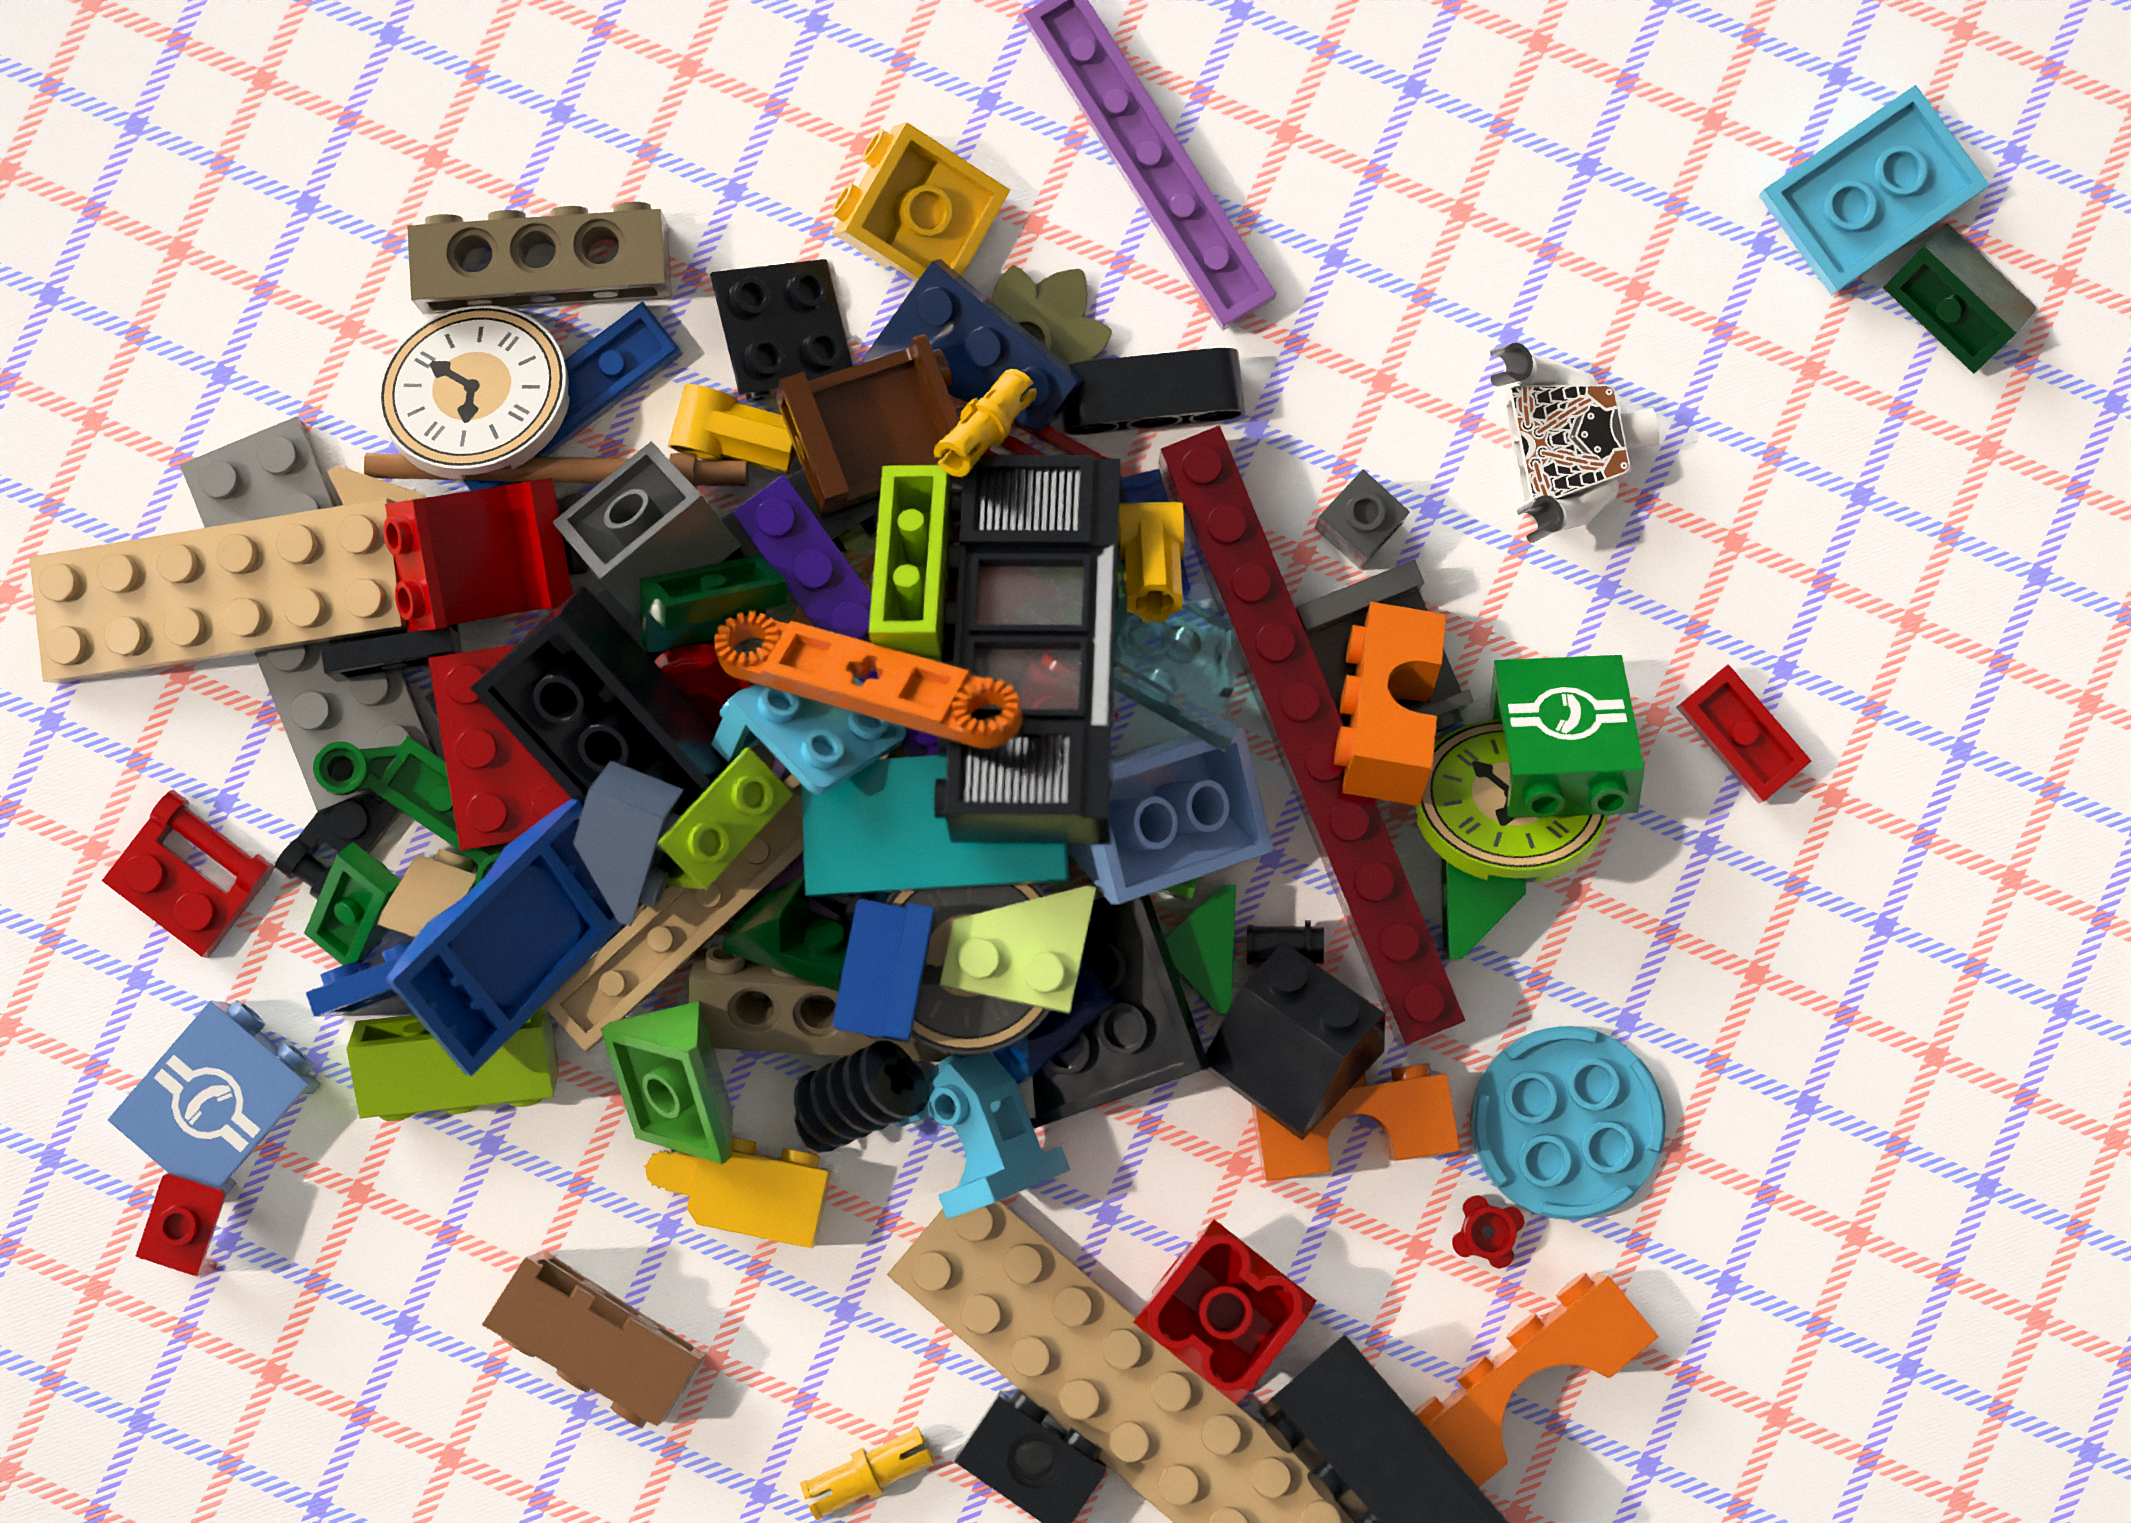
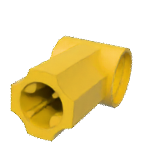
M685 384L668 442L670 449L679 453L697 454V458L701 460H723V458L733 461H747L750 466L789 475L796 457V451L781 414L739 404V400L736 397L716 389Z
M1119 503L1121 524L1119 561H1125L1124 585L1127 612L1135 613L1143 622H1165L1170 615L1182 610L1183 593L1180 559H1184L1183 503Z

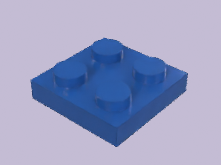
M412 941L384 950L382 955L385 963L372 967L370 962L361 965L358 962H352L320 974L323 986L305 992L313 1016H343L397 996L398 994L385 979Z

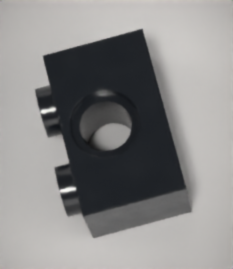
M1017 1389L1012 1398L999 1390L956 1454L954 1462L1041 1523H1072L1107 1472L1106 1464L1097 1458L1103 1448L1083 1437L1073 1427H1070L1066 1435L1044 1421L1049 1410L1034 1403L1020 1390ZM1027 1441H1041L1051 1449L1054 1459L1051 1466L1043 1473H1027L1017 1464L1015 1454L1018 1448Z

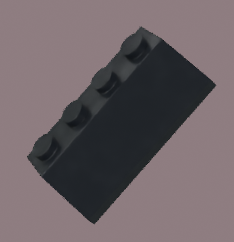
M585 585L540 621L470 687L572 799L579 800L583 806L589 788L610 761H613L684 789L677 814L682 816L735 760L727 762L711 745L717 730ZM667 853L664 854L660 869L673 860Z
M1345 1334L1258 1410L1266 1419L1264 1428L1271 1440L1284 1452L1291 1453L1293 1451L1309 1469L1310 1472L1307 1474V1478L1314 1490L1328 1503L1335 1504L1337 1502L1354 1523H1509Z

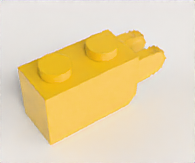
M732 1136V1157L723 1164L680 1151L674 1152V1150H670L669 1152V1150H663L662 1152L659 1150L656 1154L652 1153V1157L648 1160L647 1164L643 1165L647 1176L646 1181H650L651 1186L655 1185L658 1187L657 1189L662 1187L665 1188V1191L689 1196L687 1210L697 1225L810 1249L814 1248L817 1244L832 1170L818 1167L820 1159L818 1154L782 1147L781 1157L778 1159L755 1154L756 1141Z

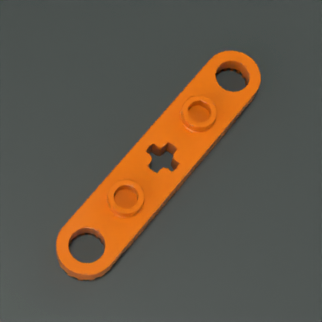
M749 611V616L738 613L737 619L733 620L731 617L726 619V625L721 624L718 628L719 633L715 634L714 637L715 649L720 665L732 677L971 746L992 748L1005 744L1018 733L1022 724L1020 702L1017 693L1014 692L1011 685L1006 686L1005 682L1000 679L998 682H994L993 678L983 679L970 675L969 670L794 621H790L789 624L772 618L769 619L763 613L756 616V613ZM749 638H759L766 641L762 644L763 649L760 647L756 649L757 654L755 655L753 651H750L747 657L745 652H741L739 656L738 652L734 650L737 644ZM871 671L877 672L879 680L867 679L862 686L856 685L855 677L866 678ZM996 705L1004 709L1001 712L1002 717L999 715L996 717V722L990 719L989 724L985 725L983 720L980 721V724L974 718L971 721V714L982 706Z

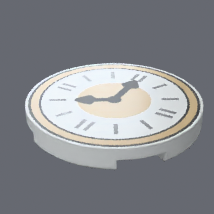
M480 305L458 308L426 321L407 335L393 351L384 367L379 383L378 407L380 417L398 451L410 463L427 473L448 479L464 480L465 475L487 473L508 465L513 470L539 453L560 428L570 401L568 395V371L561 350L553 336L530 316L499 306Z

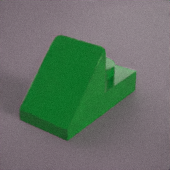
M352 842L336 855L303 934L342 965L352 962H358L361 965L390 930L377 924L383 909L401 880L390 872L382 862L374 859Z

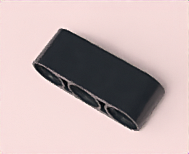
M1208 348L1067 364L1085 380L1061 411L1063 432L1065 434L1090 435L1230 420L1245 414L1239 351L1234 348Z

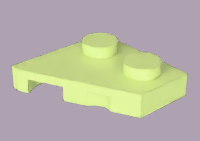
M1083 886L955 919L948 943L940 987L1070 1014L1096 888Z

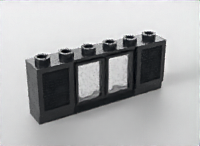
M982 455L967 475L963 476V483H952L951 515L952 521H960L959 540H949L948 575L949 579H958L957 598H946L944 612L945 636L955 637L954 657H943L942 663L969 670L970 675L983 679L993 678L994 682H998L1000 679L1005 682L1006 686L1011 685L1014 692L1017 693L1020 702L1022 724L1018 733L1011 740L992 748H979L937 736L939 757H947L946 778H936L934 813L936 819L946 820L951 843L1111 844L1109 793L1110 788L1113 786L1111 735L1112 727L1115 726L1113 677L1114 667L1117 666L1115 619L1116 608L1118 609L1117 572L1118 550L1121 549L1119 503L1123 501L1121 461L1118 458H1094V455ZM996 705L982 706L971 714V721L974 718L980 724V721L983 720L985 725L989 724L990 719L996 722V717L998 715L1002 717L1001 712L1004 709Z

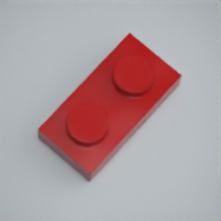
M1729 664L1721 668L1676 706L1678 711L1758 804L1766 801L1812 762Z

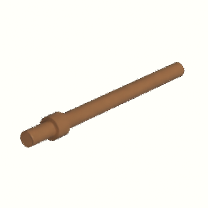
M365 453L364 474L374 478L455 480L427 473L410 463L400 453ZM670 453L669 460L696 489L697 485L747 486V461L698 460L697 454ZM534 456L513 470L508 465L487 473L465 475L464 480L528 482L552 478L553 482L600 483L629 458Z

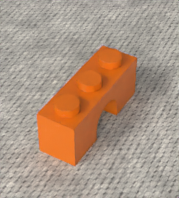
M1370 601L1364 626L1352 625L1347 646L1346 662L1357 664L1356 675L1346 676L1340 705V713L1351 715L1350 728L1340 727L1334 758V765L1345 767L1342 793L1420 806L1432 770L1437 716L1407 710L1395 700L1408 699L1430 703L1442 666L1446 614Z
M1429 1063L1392 1068V1081L1367 1085L1366 1074H1364L1303 1140L1299 1139L1251 1103L1263 1180L1272 1181L1330 1172L1328 1140L1331 1131L1339 1121L1354 1114L1366 1115L1380 1125L1386 1137L1389 1160L1400 1161L1460 1151L1447 1073L1431 1075Z

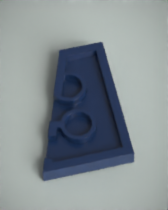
M941 259L930 263L862 358V361L868 362L904 350L910 346L913 337L926 334L932 351L941 349L948 362L952 376V385L947 387L949 395L968 403L972 399L977 398L979 401L1006 370H1019L1033 381V384L1025 390L1021 397L1032 388H1036L1037 395L1036 399L1014 421L1038 431H1043L1051 426L1085 380Z

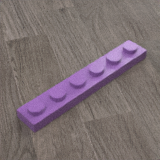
M1044 0L1023 13V21L1221 331L1223 332L1275 300L1276 291L1089 0Z

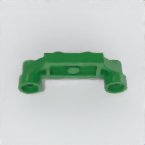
M409 736L405 737L400 746L358 749L348 742L337 741L329 743L319 750L313 762V773L319 785L326 791L334 795H349L356 791L371 790L460 851L444 760ZM343 760L353 762L354 772L348 780L336 781L333 779L332 771L338 762ZM510 843L460 851L478 865L476 885L487 875L503 849Z

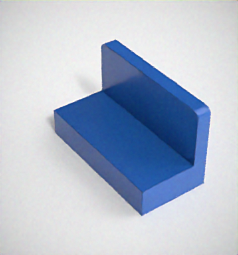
M865 899L857 901L833 1018V1026L837 1030L904 1043L911 1042L935 918L934 908L907 903V907Z

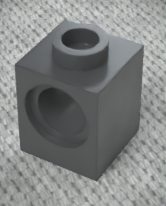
M1362 469L1319 515L1314 528L1361 570L1403 525L1410 511Z

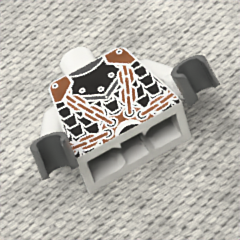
M1510 343L1491 349L1490 355L1499 356L1506 365L1505 372L1490 376L1491 384L1496 387L1515 382L1519 384V386L1510 387L1503 398V405L1523 500V506L1518 508L1516 512L1517 515L1523 513L1525 515H1532L1538 525L1537 530L1526 535L1527 540L1530 543H1535L1554 532L1587 525L1617 497L1619 482L1623 481L1630 473L1628 451L1659 445V426L1654 410L1646 409L1620 414L1616 392L1612 385L1598 384L1592 374L1557 360L1532 355L1529 349L1521 343Z

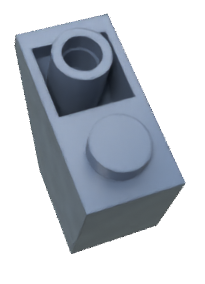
M610 761L589 788L573 844L617 921L631 927L645 905L652 908L657 906L666 887L669 872L660 869L666 852L657 842L681 817L677 814L684 789Z

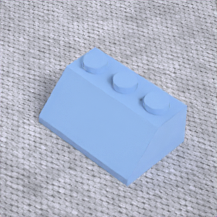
M1244 727L1200 731L1113 758V786L1110 788L1109 793L1111 844H1068L1069 854L1111 904H1121L1274 852Z

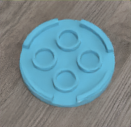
M1558 1026L1537 1030L1520 1037L1500 1051L1490 1062L1481 1076L1474 1093L1471 1105L1470 1129L1472 1143L1482 1169L1493 1185L1505 1197L1518 1206L1538 1215L1554 1219L1579 1220L1612 1211L1635 1195L1634 1193L1644 1184L1652 1172L1659 1153H1662L1666 1120L1662 1096L1653 1075L1644 1062L1630 1049L1597 1030L1577 1026Z

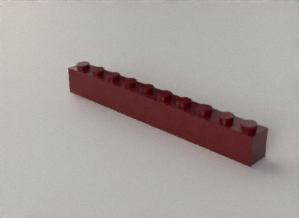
M1220 425L1161 448L1158 464L1174 502L1183 503L1185 530L1383 1012L1386 1013L1385 1017L1397 1046H1406L1465 1022L1466 1020L1374 798L1342 793L1345 767L1334 765L1339 730L1344 725Z

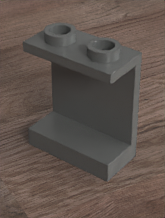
M1415 559L1296 607L1344 727L1350 728L1351 715L1340 713L1344 682L1347 675H1356L1357 664L1346 662L1347 646L1352 625L1364 626L1370 601L1428 611L1420 593V589L1425 582ZM1443 648L1442 666L1430 703L1408 699L1395 701L1407 710L1437 716L1435 733H1438L1463 722L1460 711L1466 709L1474 702V699L1469 689L1461 691Z

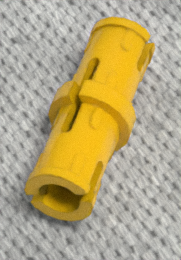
M1016 369L1006 370L979 401L977 398L972 399L961 411V420L957 426L934 447L935 457H941L948 449H951L937 462L946 473L956 477L966 476L992 445L994 447L999 446L1009 436L1014 419L1036 399V388L1029 389L1021 397L1025 390L1033 384L1031 378Z
M916 1426L912 1428V1431L869 1452H866L865 1448H860L851 1453V1461L808 1481L800 1482L805 1500L825 1490H832L831 1495L808 1506L815 1520L820 1521L824 1519V1516L866 1495H869L873 1500L884 1494L883 1487L926 1467L934 1466L935 1461L930 1448L906 1459L903 1457L904 1452L926 1442L920 1428Z

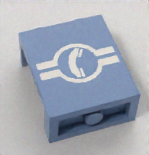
M237 999L232 1005L223 1001L210 1000L107 1121L167 1173L222 1189L227 1195L237 1184L231 1176L302 1094H314L322 1084L309 1073L314 1067V1063L304 1053L287 1041H284L278 1047L261 1032L266 1022L250 1007Z

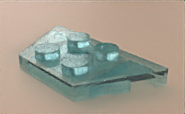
M1118 560L1119 607L1118 609L1116 608L1115 619L1117 666L1114 667L1113 689L1226 752L1237 733V721H1231L1229 698L1234 691L1233 668L1228 661V654L1232 648L1230 623L1184 597L1182 610L1170 615L1165 622H1143L1135 613L1127 612L1124 585L1125 564ZM1075 580L1058 588L1053 599L1034 608H1031L1028 603L1018 607L1011 620L1019 624L1081 625L1083 580ZM1045 650L1080 670V650Z

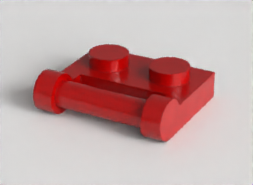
M173 789L157 802L150 813L148 821L101 881L199 956L209 958L269 880L275 866L260 854L252 857L188 809L189 800ZM173 829L237 877L235 884L228 892L163 844V841Z

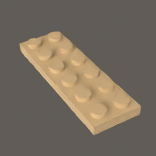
M384 498L30 556L43 682L56 684L407 629L406 621L401 617L395 601V588L399 582L395 559L386 546L383 533L384 522L387 518L385 504L396 501Z

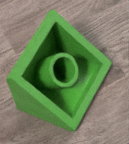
M697 1001L612 1021L600 1028L635 1138L720 1164L729 1160L732 1157L733 1109L700 1002Z

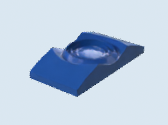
M570 799L507 845L487 875L465 897L426 923L385 979L465 1075L472 1076L623 925L617 921L573 844L584 808L579 800Z

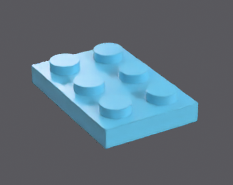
M1915 84L1764 188L1759 197L1827 291L1833 296L1981 194L1990 184Z

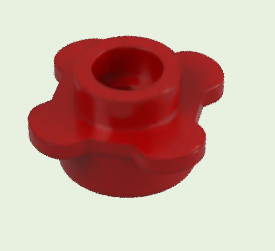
M1480 1195L1467 1198L1462 1205L1465 1218L1461 1230L1452 1237L1454 1251L1464 1258L1476 1255L1488 1259L1490 1265L1494 1268L1507 1267L1514 1259L1512 1248L1516 1241L1517 1232L1525 1224L1522 1212L1513 1206L1502 1209L1489 1205L1487 1200ZM1485 1226L1493 1227L1494 1235L1491 1238L1483 1236L1482 1230Z

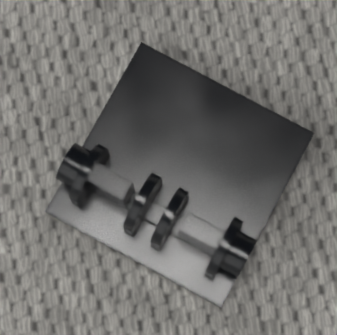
M827 259L710 273L739 395L745 394L747 402H759L772 396L771 391L778 390L780 379L804 372L807 381L853 366Z

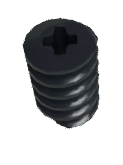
M878 1040L866 1048L858 1049L851 1055H845L833 1063H828L818 1070H812L800 1077L794 1089V1121L797 1133L807 1148L816 1152H832L840 1146H846L856 1139H862L873 1132L881 1131L889 1125L897 1124L905 1118L913 1117L923 1111L930 1099L928 1082L922 1070L912 1061L911 1057L901 1046L890 1040Z

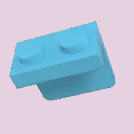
M857 677L854 678L857 686L863 685ZM755 684L738 691L723 705L719 713L722 721L711 745L727 762H730L738 757L745 748H753L763 742L809 792L824 794L898 748L906 736V730L902 725Z

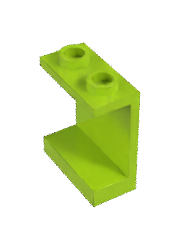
M745 748L657 842L673 859L662 868L669 872L666 886L706 890L794 795L751 748Z

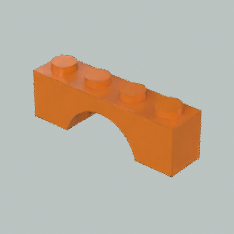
M1583 1272L1576 1276L1556 1294V1298L1561 1303L1542 1320L1536 1313L1524 1319L1506 1336V1339L1511 1344L1492 1361L1486 1354L1476 1359L1457 1376L1456 1380L1461 1385L1459 1389L1442 1403L1434 1396L1413 1412L1478 1487L1482 1486L1508 1464L1502 1439L1503 1415L1509 1399L1524 1380L1540 1370L1557 1365L1585 1367L1610 1379L1659 1338L1657 1333L1609 1275L1598 1272L1590 1278L1586 1272Z

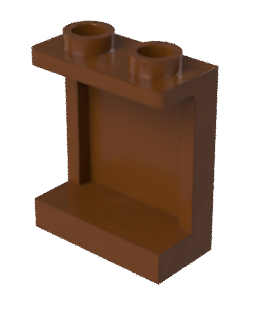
M926 334L913 337L910 346L904 350L807 381L804 372L779 380L776 401L820 516L880 496L883 466L938 465L937 462L951 450L948 449L941 457L934 456V447L957 426L961 420V411L964 408L955 409L947 389L948 386L952 385V376L948 362L941 349L932 351Z

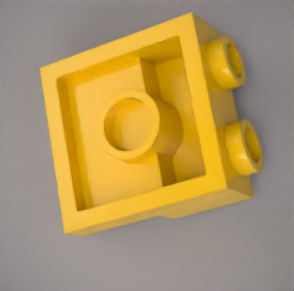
M908 122L893 126L889 133L881 128L873 136L863 153L862 161L870 167L860 185L857 187L853 183H849L840 193L831 210V215L839 220L832 234L881 266H892L915 282L920 279L930 263L938 259L943 260L959 275L963 276L1011 190Z

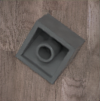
M652 441L552 522L640 628L641 578L724 562L729 555L742 546L704 497Z

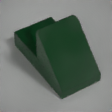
M801 876L756 897L747 906L722 941V949L724 952L839 992L852 925L810 911L809 897L805 895V876Z

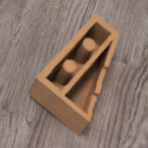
M547 1251L524 1257L481 1324L483 1327L501 1336L507 1344L519 1352L532 1358L537 1357L556 1368V1374L575 1388L589 1393L590 1389L610 1399L613 1401L610 1408L617 1415L640 1428H643L647 1421L656 1427L665 1421L707 1355Z

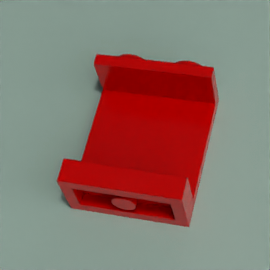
M552 478L385 504L387 518L383 527L384 539L388 550L394 555L399 581L395 588V601L401 617L406 621L407 632L446 628L447 625L557 608L573 595L562 533L552 523L559 517Z

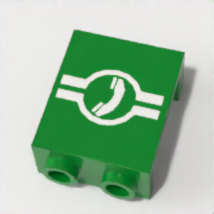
M1622 655L1494 660L1490 708L1492 720L1502 719L1510 768L1507 800L1508 818H1548L1569 815L1638 813L1645 768Z

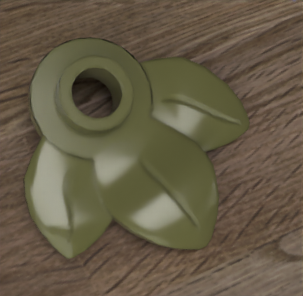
M1012 265L1001 276L994 288L992 302L1066 364L1094 359L1107 346L1112 335V329L1106 324L1084 317L1088 297L1087 282L1084 271L1079 268L1054 273L1035 285L1027 273L1016 265Z

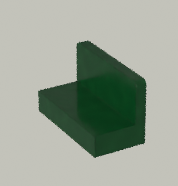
M1947 223L1882 287L1973 374L2017 334L2036 311V306Z
M761 555L641 578L642 645L648 652L653 653L714 640L715 634L719 633L718 628L720 625L725 626L726 619L730 617L733 620L737 619L738 613L749 616V611L756 613V616H759L761 613L766 615V609L787 605V581Z

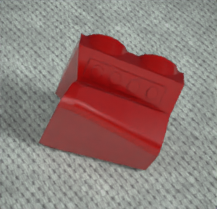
M1213 1219L1196 1240L1190 1242L1156 1284L1151 1292L1152 1296L1133 1323L1237 1405L1251 1391L1307 1319L1317 1300L1217 1220Z

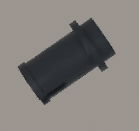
M1305 920V926H1253L1252 924H1247L1248 966L1263 964L1283 942L1313 963L1324 964V926H1311V920Z

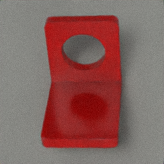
M172 1173L164 1174L160 1180L135 1257L196 1277L215 1272L217 1262L207 1259L206 1255L226 1198L225 1191Z

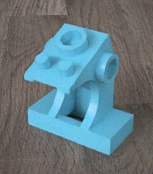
M991 1053L969 1055L961 1058L958 1054H952L943 1059L927 1075V1079L931 1083L928 1086L930 1099L924 1110L913 1117H907L899 1122V1126L902 1127L923 1118L933 1117L939 1124L951 1126L955 1129L963 1144L966 1156L964 1174L957 1187L938 1194L946 1219L992 1204L1071 1170L1062 1146L1044 1153L1042 1152L1015 1079Z

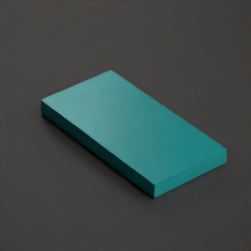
M939 755L878 759L824 794H813L801 784L805 895L808 897L1070 881L1068 844L951 843L946 820L936 819L934 813L936 778H946L947 757H939Z

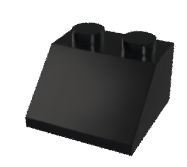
M1283 942L1242 984L1206 1052L1210 1068L1205 1070L1299 1139L1303 1140L1384 1053L1386 1013Z

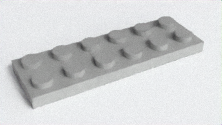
M297 416L179 464L204 528L336 507L303 421ZM329 641L254 652L317 812L323 813L343 801H352L366 794L374 793L371 790L356 791L349 795H334L319 785L313 773V762L319 750L329 743L337 741L348 742L358 749L400 746L405 737L409 736L437 756L403 671L336 682L326 675L323 669L320 647L329 646ZM348 760L338 762L332 771L333 779L336 781L348 780L354 772L353 762Z

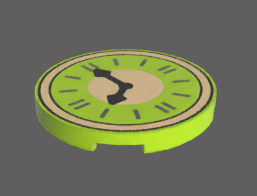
M1502 719L1485 720L1463 726L1447 734L1434 744L1433 764L1420 806H1415L1418 816L1417 824L1429 845L1451 865L1463 872L1488 880L1489 875L1507 878L1535 877L1539 883L1560 877L1584 863L1598 847L1605 832L1608 815L1508 818L1507 800L1510 768Z

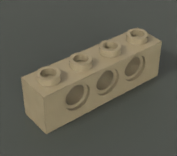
M639 201L618 203L613 206L614 212L589 213L588 208L582 206H560L551 209V216L526 217V213L518 210L493 211L488 214V220L464 222L463 217L459 215H431L425 218V224L407 225L411 301L422 314H437L458 308L480 305L513 309L672 298L668 224L661 209H651V204ZM609 239L619 243L618 252L611 261L604 264H596L588 260L589 251L596 242ZM538 244H551L555 246L554 258L548 265L541 268H531L526 265V256L534 246ZM477 248L492 250L491 261L485 269L479 272L463 270L464 259L469 252Z
M722 945L701 948L695 954L689 977V1003L700 1002L714 1049L845 1056L851 1055L858 1049L866 1048L878 1040H889L837 1030L833 1026L838 992L724 952ZM746 992H762L769 997V999H754L748 996ZM824 995L831 998L834 1002L827 1004L818 1003L811 999L810 996ZM912 1037L910 1043L890 1040L901 1046L914 1061L941 1062L948 1057L947 1052L930 1048Z

